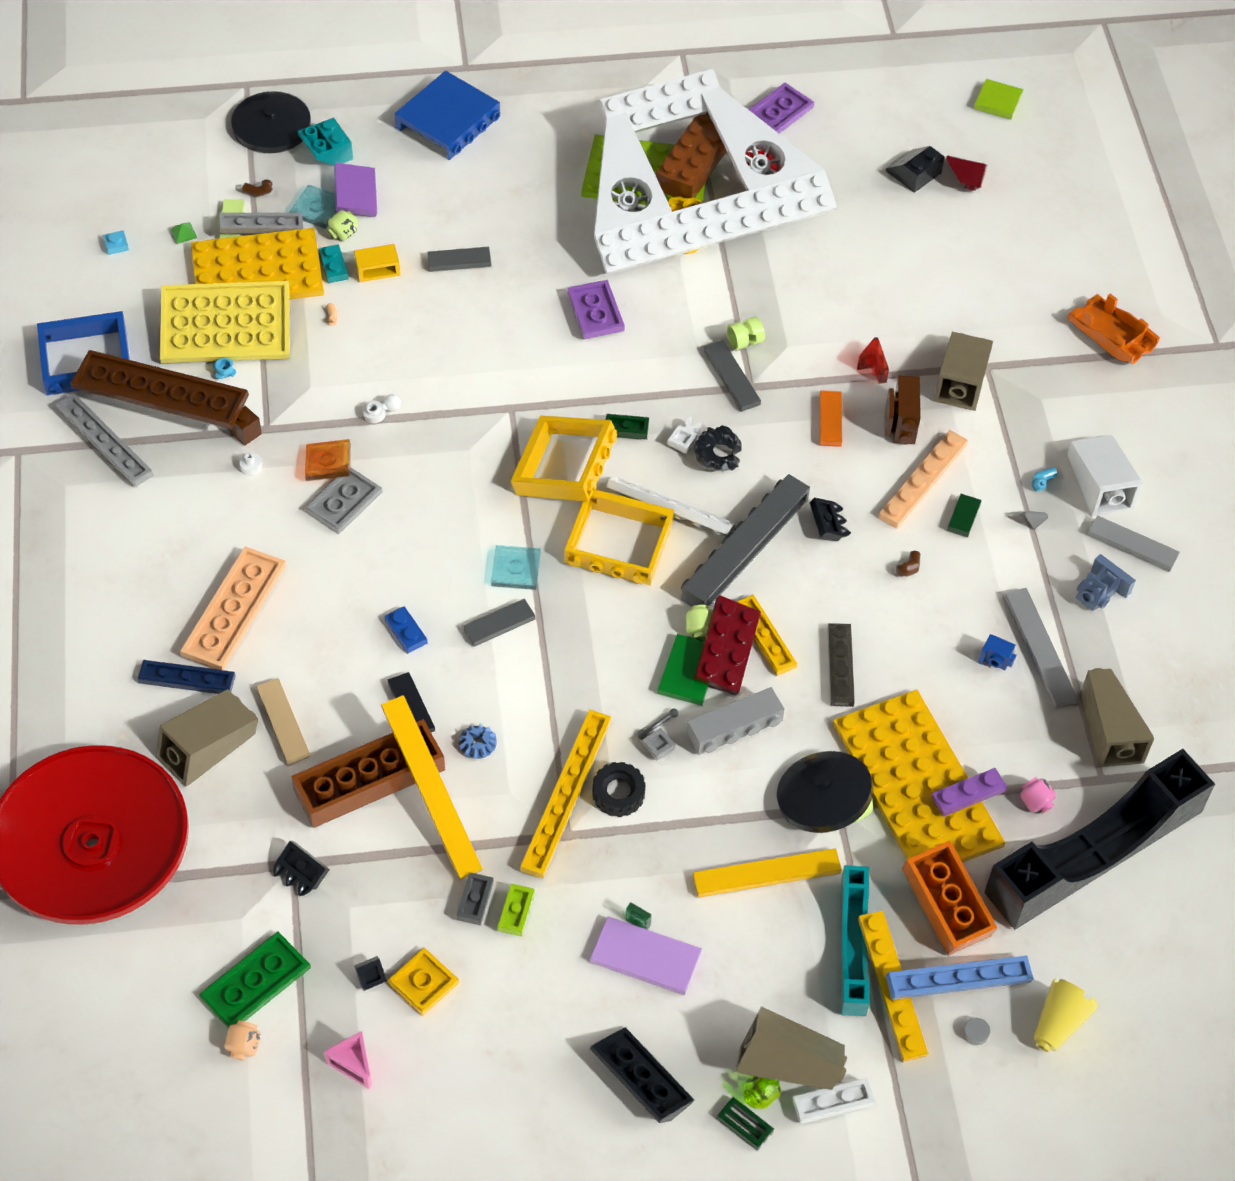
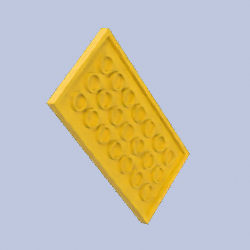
M918 690L833 719V726L847 752L862 761L868 768L873 782V799L906 859L949 840L962 863L1005 846L1006 842L982 801L942 817L931 799L932 793L966 780L968 776Z

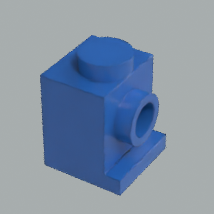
M990 634L981 651L978 663L983 665L986 662L992 667L1006 670L1008 666L1012 668L1017 657L1016 654H1013L1016 644Z

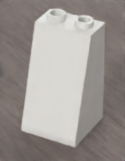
M1100 435L1094 438L1071 441L1067 456L1091 515L1097 516L1134 510L1143 483L1113 435Z

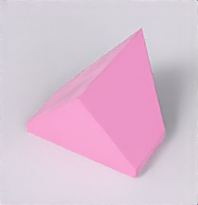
M362 1031L326 1050L324 1053L326 1064L370 1089L372 1083Z

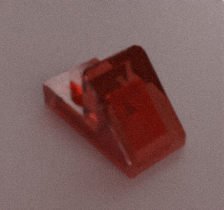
M874 337L860 354L857 370L871 368L872 375L876 376L878 384L887 383L889 367L879 338Z

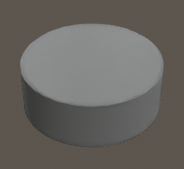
M972 1018L965 1024L963 1034L969 1043L981 1045L988 1040L990 1027L985 1020Z

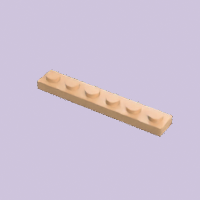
M949 430L881 510L878 518L897 529L967 446L968 440Z

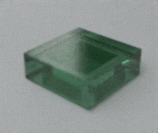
M630 902L626 908L625 920L632 925L649 929L652 914Z

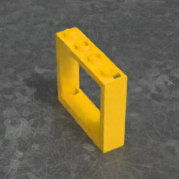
M540 415L511 479L516 495L589 502L593 491L596 490L597 481L603 474L606 460L610 457L611 448L617 441V430H615L612 421ZM552 434L598 437L579 481L533 478Z
M594 490L589 502L583 501L564 550V563L573 567H582L596 573L601 572L612 575L615 578H623L638 584L651 586L673 525L674 510ZM592 509L662 527L648 568L577 550Z

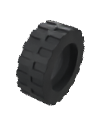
M611 762L609 765H604L593 778L592 797L593 801L595 800V805L603 813H607L612 817L629 816L631 813H635L642 806L643 799H645L646 784L643 774L641 775L638 768L625 762ZM618 779L626 781L631 788L630 794L624 799L612 798L607 792V786L610 782Z

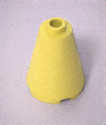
M1056 978L1053 979L1034 1034V1039L1037 1041L1035 1045L1045 1052L1050 1050L1056 1051L1096 1011L1098 1004L1092 997L1090 1000L1086 999L1083 996L1085 991L1064 979H1060L1058 982Z

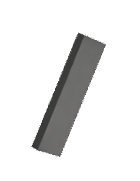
M724 340L704 346L706 356L741 412L761 405V399Z

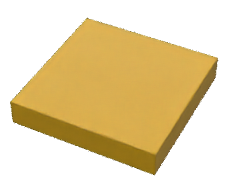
M423 947L395 972L387 982L418 1013L424 1016L459 984V979Z

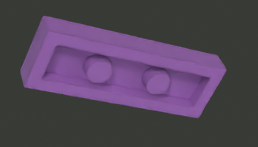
M993 768L932 793L931 799L942 817H945L1005 792L1007 785L997 769Z

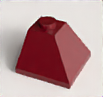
M947 155L946 160L960 183L965 184L964 189L976 191L977 187H982L987 164Z

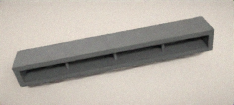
M790 474L783 480L780 479L776 483L774 490L763 497L761 504L757 508H752L748 518L744 522L740 521L733 534L731 536L727 535L718 550L714 549L709 555L708 560L697 567L694 575L683 582L681 586V600L691 607L694 605H707L710 607L716 601V598L729 587L808 501L810 486Z

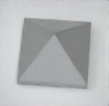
M1023 512V516L1033 529H1036L1048 519V515L1045 512Z

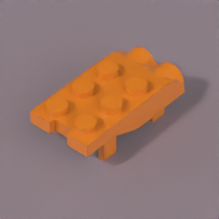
M1111 293L1107 295L1106 300L1099 294H1096L1087 300L1084 308L1081 309L1078 306L1068 314L1067 319L1109 354L1120 361L1129 362L1130 364L1138 362L1143 354L1152 352L1160 339L1157 334L1148 328L1149 324L1142 318L1138 320L1131 313L1117 308L1118 299Z

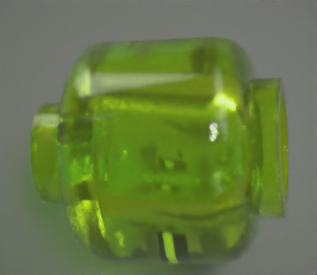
M751 1076L743 1084V1098L750 1107L755 1109H767L781 1095V1086L778 1080Z

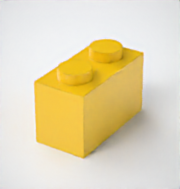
M395 244L354 250L359 282L400 276V263Z

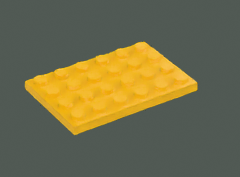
M315 228L191 242L195 284L289 281V299L324 295Z

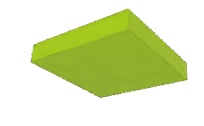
M986 79L974 109L1012 119L1023 89Z

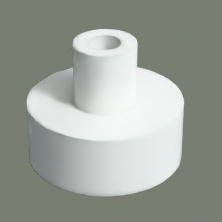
M247 453L240 458L239 464L243 474L253 476L262 470V461L259 455Z

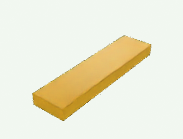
M754 594L736 601L761 611L754 641L775 675L778 676L797 668L796 660Z

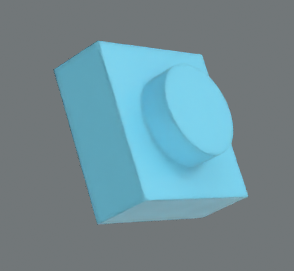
M124 230L103 235L109 255L129 251Z

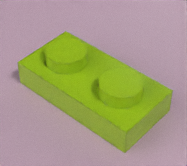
M511 883L498 924L499 932L522 937L535 895V889Z

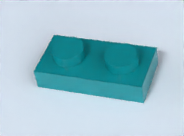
M339 244L319 248L328 283L348 280V272Z

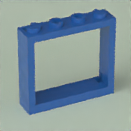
M123 311L37 323L42 378L46 395L81 391L73 389L71 386V381L76 372L50 376L47 343L119 332L122 358L130 360Z

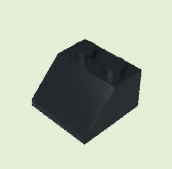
M931 146L916 148L888 166L886 172L915 193L942 173L945 156Z

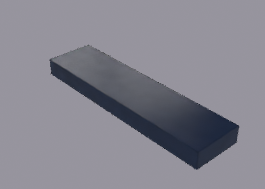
M143 660L138 675V683L220 694L227 689L230 692L232 691L236 675L234 671Z

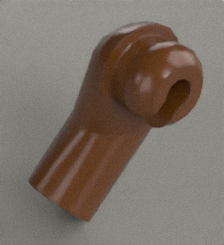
M267 179L262 181L261 186L244 183L242 192L255 197L271 193L273 183Z
M911 551L909 561L903 562L902 565L900 564L896 567L898 576L908 577L919 571L921 556L919 551Z

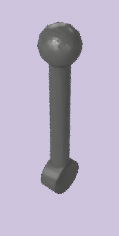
M675 708L671 709L668 715L646 730H639L638 738L643 740L652 730L670 718L677 717L679 714L678 710Z

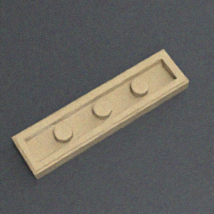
M279 678L257 685V691L287 765L309 758V750Z

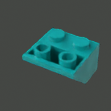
M334 117L298 131V135L316 160L333 166L335 162L346 163L353 160L352 142Z

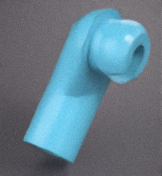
M1051 467L1036 472L1032 480L1033 489L1036 491L1044 490L1047 486V480L1057 477L1056 469Z

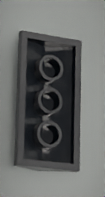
M626 1027L590 1047V1050L658 1123L672 1121L694 1102V1098Z

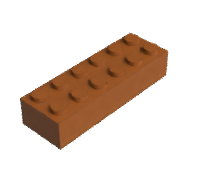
M708 111L706 114L694 117L657 170L656 178L664 194L687 199L695 198L727 152Z
M424 719L416 722L438 772L445 771L444 755ZM393 732L291 776L294 792L313 828L415 784Z

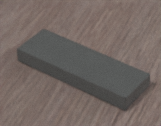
M489 247L428 251L429 271L491 267Z
M524 598L464 625V631L475 647L535 620V614Z

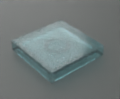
M308 184L289 213H302L303 221L326 229L328 227V220L337 213L335 193Z
M496 545L491 586L536 590L541 548Z

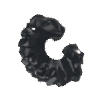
M721 425L715 429L708 427L707 431L702 432L698 440L695 441L693 452L696 454V460L707 469L713 468L722 472L732 471L739 467L740 459L735 454L741 452L742 443L738 436L727 426ZM717 445H725L732 449V454L721 457L714 453L713 448Z

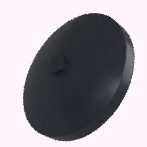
M268 91L252 95L243 100L233 111L231 125L236 140L247 149L259 153H280L290 150L303 142L298 135V131L311 126V116L307 105L298 97L285 92Z
M838 751L818 752L798 760L785 771L777 787V802L784 818L794 827L813 833L832 832L847 827L865 813L873 798V782L868 768L858 758Z

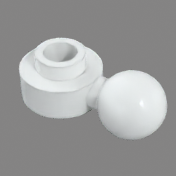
M389 394L385 397L383 403L379 401L366 403L363 407L365 420L372 424L381 422L385 418V411H396L399 409L401 400L397 395Z

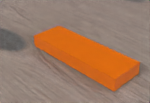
M820 390V446H842V391Z

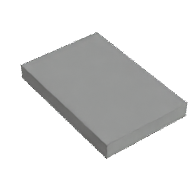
M348 466L305 507V512L337 534H340L383 492L382 487Z

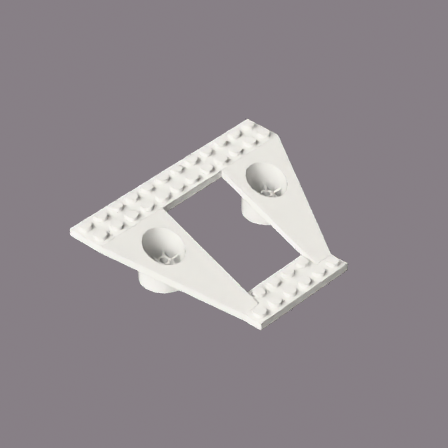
M714 69L600 99L606 122L593 236L606 275L837 209L825 169L721 89ZM708 111L734 165L735 176L738 182L745 187L746 191L672 212L636 132L706 114ZM752 150L754 157L751 158L745 155V153ZM757 150L764 151V155L758 154ZM767 153L773 158V160H769L768 157H766ZM776 163L777 172L770 168L771 164ZM620 186L622 193L619 195L612 190ZM625 186L633 187V190L626 191ZM635 189L638 190L642 194V196L637 197V195L634 193ZM612 197L618 199V203H614ZM645 200L646 208L639 206L638 201Z

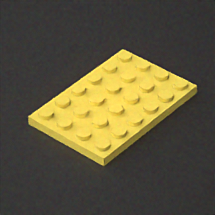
M289 281L161 285V363L210 362L221 358H228L232 361L290 359Z

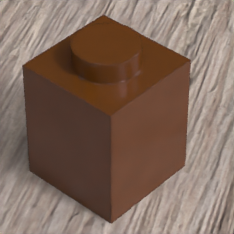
M245 405L233 428L230 430L231 434L246 446L260 436L262 431L259 417Z

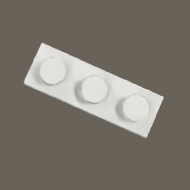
M867 1078L836 1085L833 1090L821 1089L793 1096L792 1099L800 1124L875 1105V1099Z

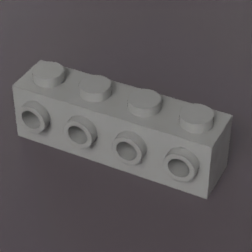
M772 687L687 720L686 734L698 755L705 752L711 753L722 745L733 744L742 737L752 736L764 728L777 726L783 721L784 707Z

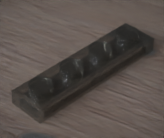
M828 623L830 706L854 707L851 624Z

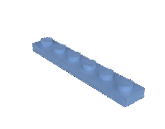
M1027 955L889 972L886 975L892 1000L1023 984L1034 980Z

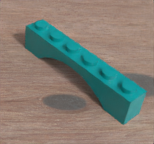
M844 865L841 878V1015L866 1017L870 1004L867 947L858 921L859 916L868 914L869 867Z

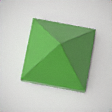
M190 222L171 228L177 244L197 238Z

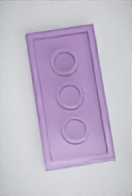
M608 916L590 958V963L685 995L702 948Z

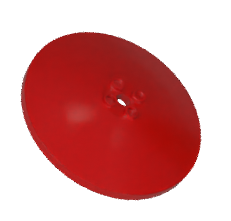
M107 745L81 746L44 758L17 777L0 798V886L12 901L27 912L56 923L73 925L95 924L121 917L136 910L155 897L167 885L183 859L188 842L189 820L179 787L164 768L155 761L140 753L122 747ZM91 838L98 839V843L94 846L89 847L85 845Z

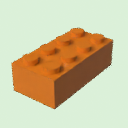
M950 840L906 860L901 869L948 956L993 935L998 927Z

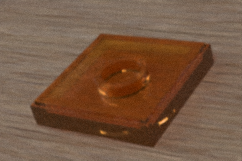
M350 440L306 444V481L350 476Z

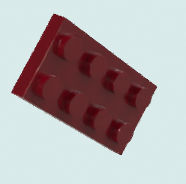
M721 595L716 598L694 675L695 680L733 695L739 693L761 611Z

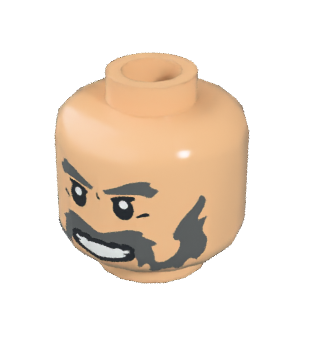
M238 1020L237 1024L230 1025L224 1047L227 1051L231 1052V1058L245 1061L246 1056L252 1057L256 1054L261 1039V1032L257 1030V1025Z

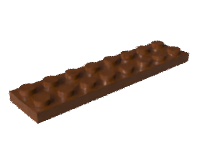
M88 350L71 381L73 389L229 429L233 428L249 396L247 389L93 350Z

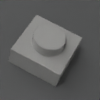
M659 728L642 740L643 747L656 761L674 750L676 745L662 728Z

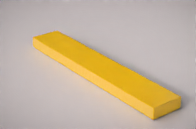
M834 848L693 872V880L699 898L841 874L842 868L837 850Z

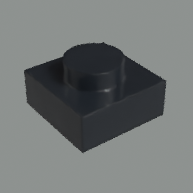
M378 956L354 965L363 991L387 982Z

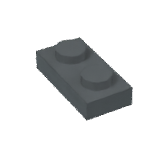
M469 873L456 915L457 920L481 925L494 883L493 877Z

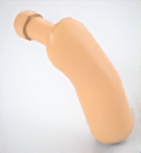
M329 303L326 306L329 313L328 323L335 325L337 322V311L334 304Z

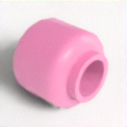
M1035 777L1021 787L1023 791L1020 793V798L1031 812L1035 813L1040 810L1043 814L1054 806L1052 801L1056 798V793L1046 779Z

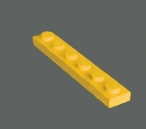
M882 910L861 915L858 921L902 1062L927 1057V1047L911 998L895 1000L891 998L886 975L889 972L902 971L884 912Z

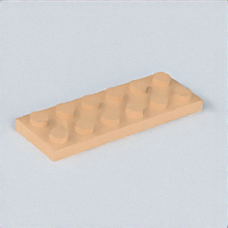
M245 546L180 651L181 656L214 669L224 670L284 571L286 561Z

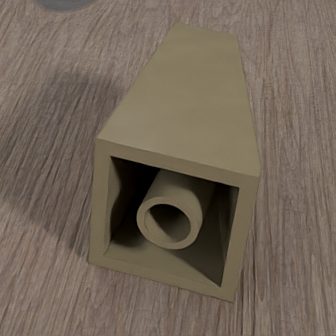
M952 331L940 370L934 402L976 411L993 345L992 340Z
M1095 668L1088 670L1079 696L1098 767L1144 764L1154 741L1153 734L1112 669Z
M227 689L161 724L156 758L186 787L256 734L258 718L237 696Z
M761 1006L739 1048L736 1072L833 1090L836 1082L841 1083L846 1073V1068H844L847 1061L845 1045Z

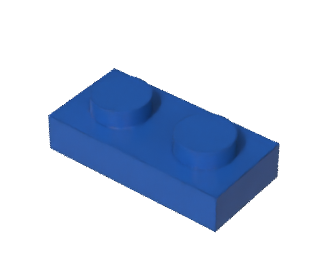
M405 606L384 616L385 622L407 654L428 644L427 637Z

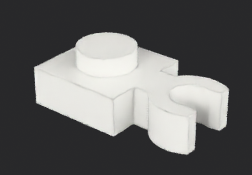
M688 417L685 420V427L678 425L669 437L668 445L687 454L697 440V433L701 431L702 422L699 421L697 425L693 426L691 425L692 417Z

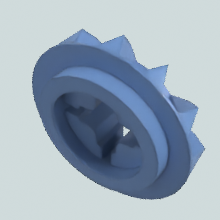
M481 723L478 726L470 725L468 729H463L459 737V747L462 753L474 759L489 756L495 750L497 744L496 734L491 731L490 727L486 728ZM482 737V743L477 742L473 744V738L478 739Z

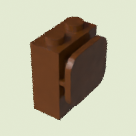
M898 375L895 394L894 388L888 389L885 406V437H890L892 429L893 443L915 444L921 418L920 377Z

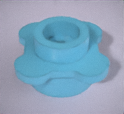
M228 358L217 360L213 364V369L216 370V378L223 379L235 376L234 362Z

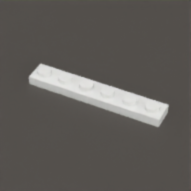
M615 476L608 480L606 487L612 489V493L619 496L628 495L638 501L673 509L675 518L680 520L689 519L693 521V525L700 528L709 527L717 535H728L734 531L736 523Z

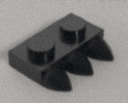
M816 497L809 502L820 538L839 541L841 538L851 534L847 528L841 526L847 522V519L837 514L843 510L842 506L836 502Z
M290 840L276 860L273 874L274 877H277L288 870L286 886H292L301 880L298 886V896H304L313 889L316 890L330 869L295 841Z

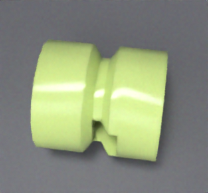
M757 316L745 319L743 323L738 321L727 325L728 340L735 351L748 347V344L752 346L765 340L763 325Z

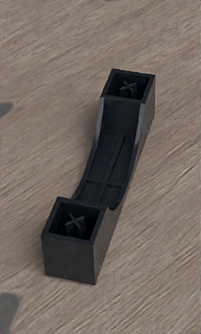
M1181 749L1147 770L1119 801L1079 831L1047 845H1036L1031 841L994 864L984 893L1013 929L1016 930L1202 813L1215 783L1184 749Z

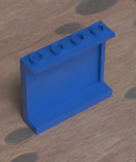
M445 70L394 113L395 128L400 131L406 127L411 128L446 149L447 159L450 160L455 155H458L465 146L472 143L488 126L499 119L501 114L500 102Z

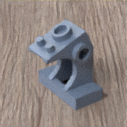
M1099 554L1094 559L1091 572L1078 585L1077 591L1079 592L1075 598L1092 611L1099 607L1103 609L1116 592L1127 598L1132 593L1136 580L1102 554Z

